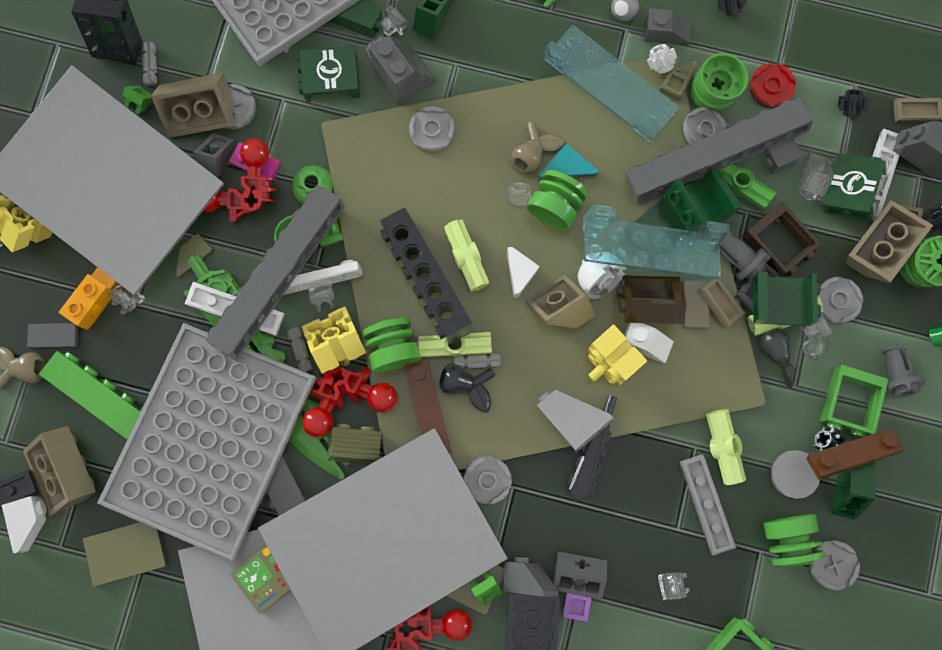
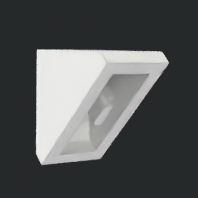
M508 247L507 258L513 297L519 298L538 273L540 266L515 248Z

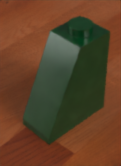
M360 0L329 20L374 39L377 32H381L384 25L381 9L372 0Z
M875 462L838 473L832 514L856 519L875 500Z

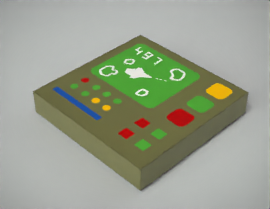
M267 544L230 573L259 614L263 613L291 590Z

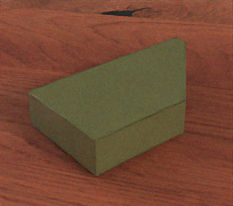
M693 61L691 64L671 69L659 91L680 101L699 62Z
M198 233L179 248L176 275L180 279L192 270L187 263L190 257L199 254L205 260L214 252Z

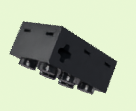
M75 0L71 12L91 57L100 60H114L121 63H136L143 41L128 0Z
M508 593L505 650H557L560 597Z

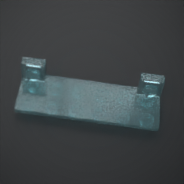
M574 25L565 32L557 43L551 40L545 48L544 59L650 142L679 109L677 104Z
M595 204L592 205L583 217L584 261L711 279H719L721 277L718 244L730 233L729 224L707 221L697 232L689 233L688 230L614 220L617 217V208Z

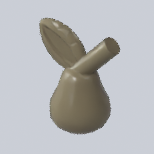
M535 122L527 123L530 140L518 145L513 150L511 157L515 167L526 173L534 172L539 167L543 150L555 151L565 145V140L557 135L545 134L539 136Z
M0 346V369L4 371L0 376V390L12 377L20 379L25 383H37L43 379L39 373L46 365L44 358L37 353L28 352L15 359L9 349Z

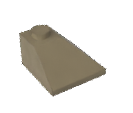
M565 274L525 299L548 325L576 329L596 316L588 296Z

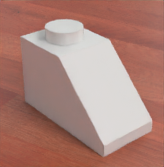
M630 323L624 335L632 347H635L643 356L663 364L666 363L674 341L656 328L643 323Z
M29 496L2 505L13 553L29 551L46 521V505L39 496Z

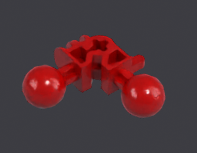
M253 138L245 141L241 146L240 157L243 163L247 165V176H241V185L245 190L228 189V192H220L219 190L202 212L210 213L217 210L219 206H227V209H229V220L236 222L244 214L264 208L266 201H276L270 198V192L276 191V188L270 187V181L276 180V178L261 177V167L267 163L270 155L269 148L261 139ZM252 197L258 198V203L253 204L249 202V199Z
M338 366L329 372H319L322 379L315 380L314 386L317 390H311L309 395L319 401L320 404L318 407L309 409L304 414L302 425L305 433L311 437H324L332 429L333 418L331 412L333 408L341 410L344 405L343 395L348 394L350 400L359 403L361 397L365 398L373 410L386 413L396 406L398 399L397 391L389 383L380 382L373 386L366 384L371 375L368 367L352 372Z
M431 604L428 606V609H423L396 625L395 633L392 636L393 639L385 650H421V643L417 640L418 637L422 640H431L434 638V634H444L448 639L457 642L465 640L472 632V618L462 609H453L448 611L443 618L433 619ZM408 622V625L413 626V628L423 626V629L415 628L407 635V632L402 630V626Z

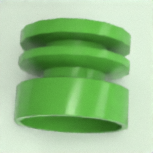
M719 53L709 57L690 83V97L698 108L707 107L709 111L713 112L715 110L718 113L728 109L746 89L748 83L746 67L736 56L727 53Z
M546 170L538 184L540 191L533 193L526 208L531 215L548 226L562 231H569L577 217L575 210L581 209L589 193L574 178L559 171Z
M942 236L924 238L900 269V274L907 283L915 287L924 288L942 286Z
M410 318L383 320L362 331L363 338L370 339L365 342V347L378 349L368 356L372 372L379 373L395 370L421 360L417 342H405L415 335L414 331L409 329L412 326Z
M816 514L781 518L763 523L766 538L779 540V545L769 548L770 553L781 552L782 554L781 556L771 558L772 565L795 567L811 564L816 560L825 558L824 550L812 551V547L823 544L822 540L809 538L810 534L819 531Z

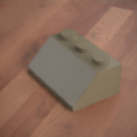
M223 72L158 85L151 95L168 138L233 126L231 92Z
M890 200L849 254L845 264L865 277L890 283L933 225Z
M68 426L41 433L23 450L49 516L56 515L87 500L96 492L94 480L87 472L85 459L80 455L76 446V438Z

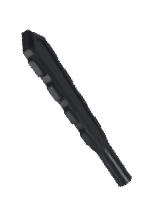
M608 395L603 411L612 415L617 398ZM610 424L582 447L583 455L577 458L575 463L576 471L571 473L568 480V490L575 502L588 498L591 493L595 492L597 485L595 477L600 474L602 468L600 460L605 457L607 451L605 443L609 442L611 437L609 431Z

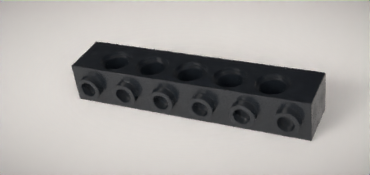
M404 207L381 219L380 222L383 229L380 230V233L386 243L391 242L393 248L390 250L397 262L399 260L402 261L404 267L401 270L407 281L412 279L415 284L412 289L417 299L423 298L426 304L423 309L428 318L435 319L437 326L434 328L440 339L445 338L450 345L474 332L471 319L406 208ZM401 236H408L406 240L398 241ZM411 255H419L417 259L409 260ZM424 273L430 274L426 279L419 278ZM435 292L441 293V296L437 299L430 298ZM445 312L453 313L448 319L441 317Z

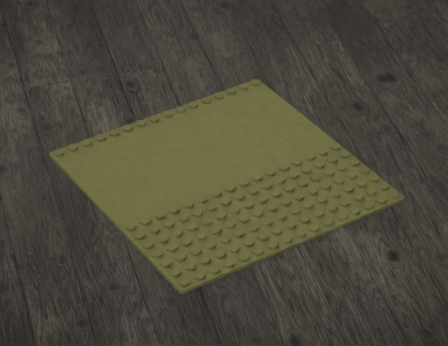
M649 58L325 121L321 125L334 194L341 197L345 209L339 216L347 260L357 261L362 267L364 274L362 277L351 279L361 334L365 328L383 320L410 318L412 326L409 329L413 330L415 335L405 342H417L419 349V336L438 335L434 328L437 326L435 319L428 318L423 309L426 306L423 298L417 299L412 289L415 284L412 279L407 281L401 270L404 267L402 261L399 260L397 262L390 250L393 248L391 242L386 243L380 233V230L383 229L380 220L405 207L471 319L474 327V332L472 333L491 332L492 353L490 354H500L501 364L499 367H491V365L487 366V368L468 369V367H464V370L473 377L489 368L494 371L495 376L482 384L488 390L491 399L490 409L487 413L478 410L472 404L469 393L448 395L440 389L439 380L442 370L448 364L454 363V357H424L419 360H428L452 453H449L458 470L465 469L472 460L480 456L491 455L503 461L570 447L569 443L537 407L540 403L538 399L547 391L552 393L554 390H558L602 411L608 395L616 397L617 401L611 415L613 422L610 423V438L707 418V413L720 409H728L729 413L760 407L766 402L744 315L727 328H724L710 307L708 329H686L684 324L643 323L656 328L674 341L665 364L644 356L647 362L624 383L618 386L616 383L614 385L611 384L604 374L596 381H593L589 377V373L596 366L587 357L589 355L587 350L591 344L613 324L623 335H625L630 324L625 323L624 314L619 312L620 299H617V287L609 293L606 288L599 293L602 297L598 299L588 298L596 316L576 329L548 325L525 300L564 274L581 289L578 281V272L583 259L590 254L609 253L619 259L626 267V270H623L625 276H679L682 288L684 280L709 281L712 277L718 275L741 307L740 301L735 297L738 292L730 261L724 257L718 248H714L723 237L720 222L696 230L653 268L644 261L621 235L623 229L628 224H633L659 202L664 195L662 194L637 205L626 183V172L635 165H644L650 162L656 156H665L677 147L690 145L683 133V122L686 116L691 113L686 91H684L680 101L660 92L659 90L668 72L660 74L655 69L651 70L647 62ZM676 58V59H675V62H676V63H674V67L679 66L678 60H677V58ZM435 106L444 109L453 119L455 133L452 142L447 148L439 152L430 153L422 151L414 145L410 138L409 124L413 115L419 112L420 109ZM529 122L536 123L539 136L553 134L563 138L565 145L570 146L599 170L596 176L583 175L572 177L587 189L589 195L583 202L581 209L575 210L577 217L569 231H562L548 226L531 215L526 208L533 193L540 191L538 188V184L541 181L538 178L539 174L562 149L560 148L555 151L543 150L540 165L534 172L526 173L517 169L511 159L512 152L518 145L530 140L527 123ZM462 219L471 241L475 242L481 257L480 262L489 279V285L481 290L470 292L462 270H459L452 254L453 249L444 230V226L452 221ZM401 236L398 241H404L408 236ZM508 247L515 248L540 266L538 273L519 298L513 297L507 258ZM411 255L409 260H415L419 255ZM424 273L419 278L426 279L430 274ZM435 292L430 298L437 299L441 296V293ZM633 297V299L640 300H668V298ZM445 312L441 317L448 319L453 313ZM362 335L367 365L371 371V386L380 382L389 383L395 388L398 395L396 406L391 411L386 413L377 412L386 456L420 437L422 433L405 368L402 367L379 373L372 372L368 356L378 349L366 348L365 342L370 339H364ZM457 340L450 344L449 348L458 350L461 348L462 343Z

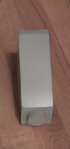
M554 390L552 393L547 391L538 399L540 402L537 405L538 409L576 453L613 422V417L609 413L558 390Z

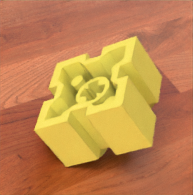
M3 195L0 196V240L11 252L27 247L30 240L37 243L51 237L52 231L9 198L6 199Z
M346 307L329 313V318L322 321L316 319L301 326L311 354L321 373L333 370L340 364L343 367L348 366L350 360L357 359L366 353Z
M614 324L595 340L587 350L589 353L588 359L596 366L589 373V377L593 381H596L604 374L611 384L614 385L616 383L620 386L647 362L644 356L635 347H632L627 338Z

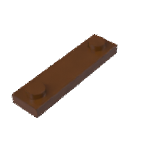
M428 360L404 365L422 435L435 428L448 453H452Z
M891 428L809 454L806 459L816 477L820 480L900 454L905 449Z

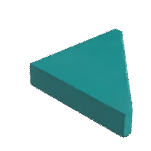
M566 144L543 169L538 178L542 180L546 170L559 171L570 177L596 176L599 170Z

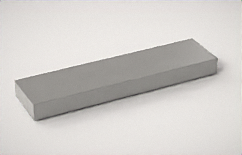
M704 454L680 461L679 463L711 555L735 549L736 545Z

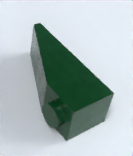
M421 0L416 7L412 30L433 38L442 25L453 0Z

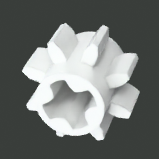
M661 44L650 50V58L647 59L651 70L655 69L660 74L666 73L673 69L677 55L674 48L669 49V46H666V44Z

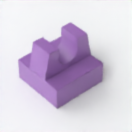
M566 593L562 617L588 622L592 597Z

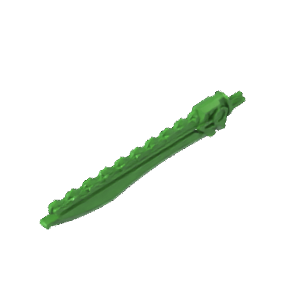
M199 254L190 257V260L187 261L198 278L196 283L233 296L237 295L240 286L229 270L210 271ZM190 288L189 290L184 291V295L186 297L189 294ZM200 310L213 326L217 325L222 318ZM258 330L252 342L261 354L283 363L286 360L285 353L272 348L273 343H275L274 336ZM248 344L246 348L251 351H254L251 345ZM307 399L303 411L306 413L309 409L318 407V402ZM300 414L289 441L301 453L325 471L341 480L345 479L346 474L338 463L327 460L328 450L321 440L324 438L329 444V433L321 438L311 437L303 429V416ZM341 462L345 466H348L350 464L348 462Z

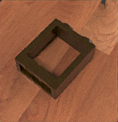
M783 202L777 205L742 236L755 252L762 248L771 256L766 263L781 277L786 273L788 276L792 275L800 268L797 263L802 259L807 262L817 253L815 248L821 244ZM776 219H779L805 248L785 266L757 236Z
M622 276L621 285H617V299H620L619 312L624 314L625 323L684 324L687 303L679 276ZM633 297L668 298V300H640L633 299Z

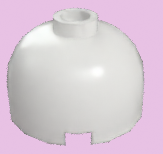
M609 253L590 254L583 259L578 272L579 285L588 298L598 299L602 297L599 293L606 288L609 293L620 284L622 276H625L623 270H626V267L619 259Z

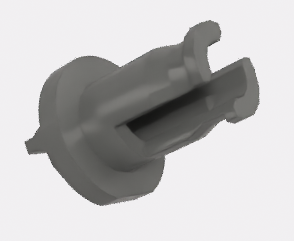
M732 231L725 234L714 247L715 249L718 248L724 257L739 269L736 274L739 280L745 277L748 280L753 278L771 258L762 248L757 252L752 250L741 239L732 235Z
M894 345L881 351L882 355H885V365L890 378L886 394H893L894 398L915 395L921 391L920 388L925 384L923 376H915L910 358L905 351L907 349L906 345L901 348L898 345Z

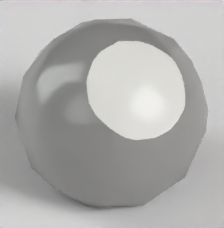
M613 0L611 5L612 14L619 21H630L638 14L639 2L638 0Z

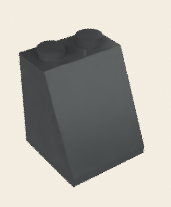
M388 35L369 47L374 72L399 106L436 82L435 77L411 45Z
M930 121L902 130L896 137V143L892 151L933 179L942 177V122Z

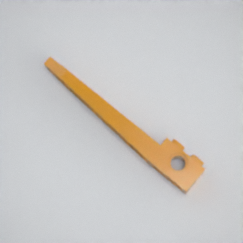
M97 267L92 275H86L58 313L75 325L89 330L121 285Z

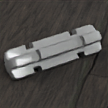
M143 42L142 52L144 54H142L143 72H145L143 74V82L146 86H155L157 84V76H155L157 73L156 56H154L156 54V46L153 42Z
M298 327L288 330L287 334L289 340L292 341L291 346L296 361L299 362V370L305 373L312 371L313 367L311 361L308 360L309 355L305 342L301 339L303 337L301 330Z
M498 353L490 354V356H486V354L467 355V357L455 356L454 364L461 366L463 369L464 367H468V369L487 368L489 365L491 367H499L501 359Z

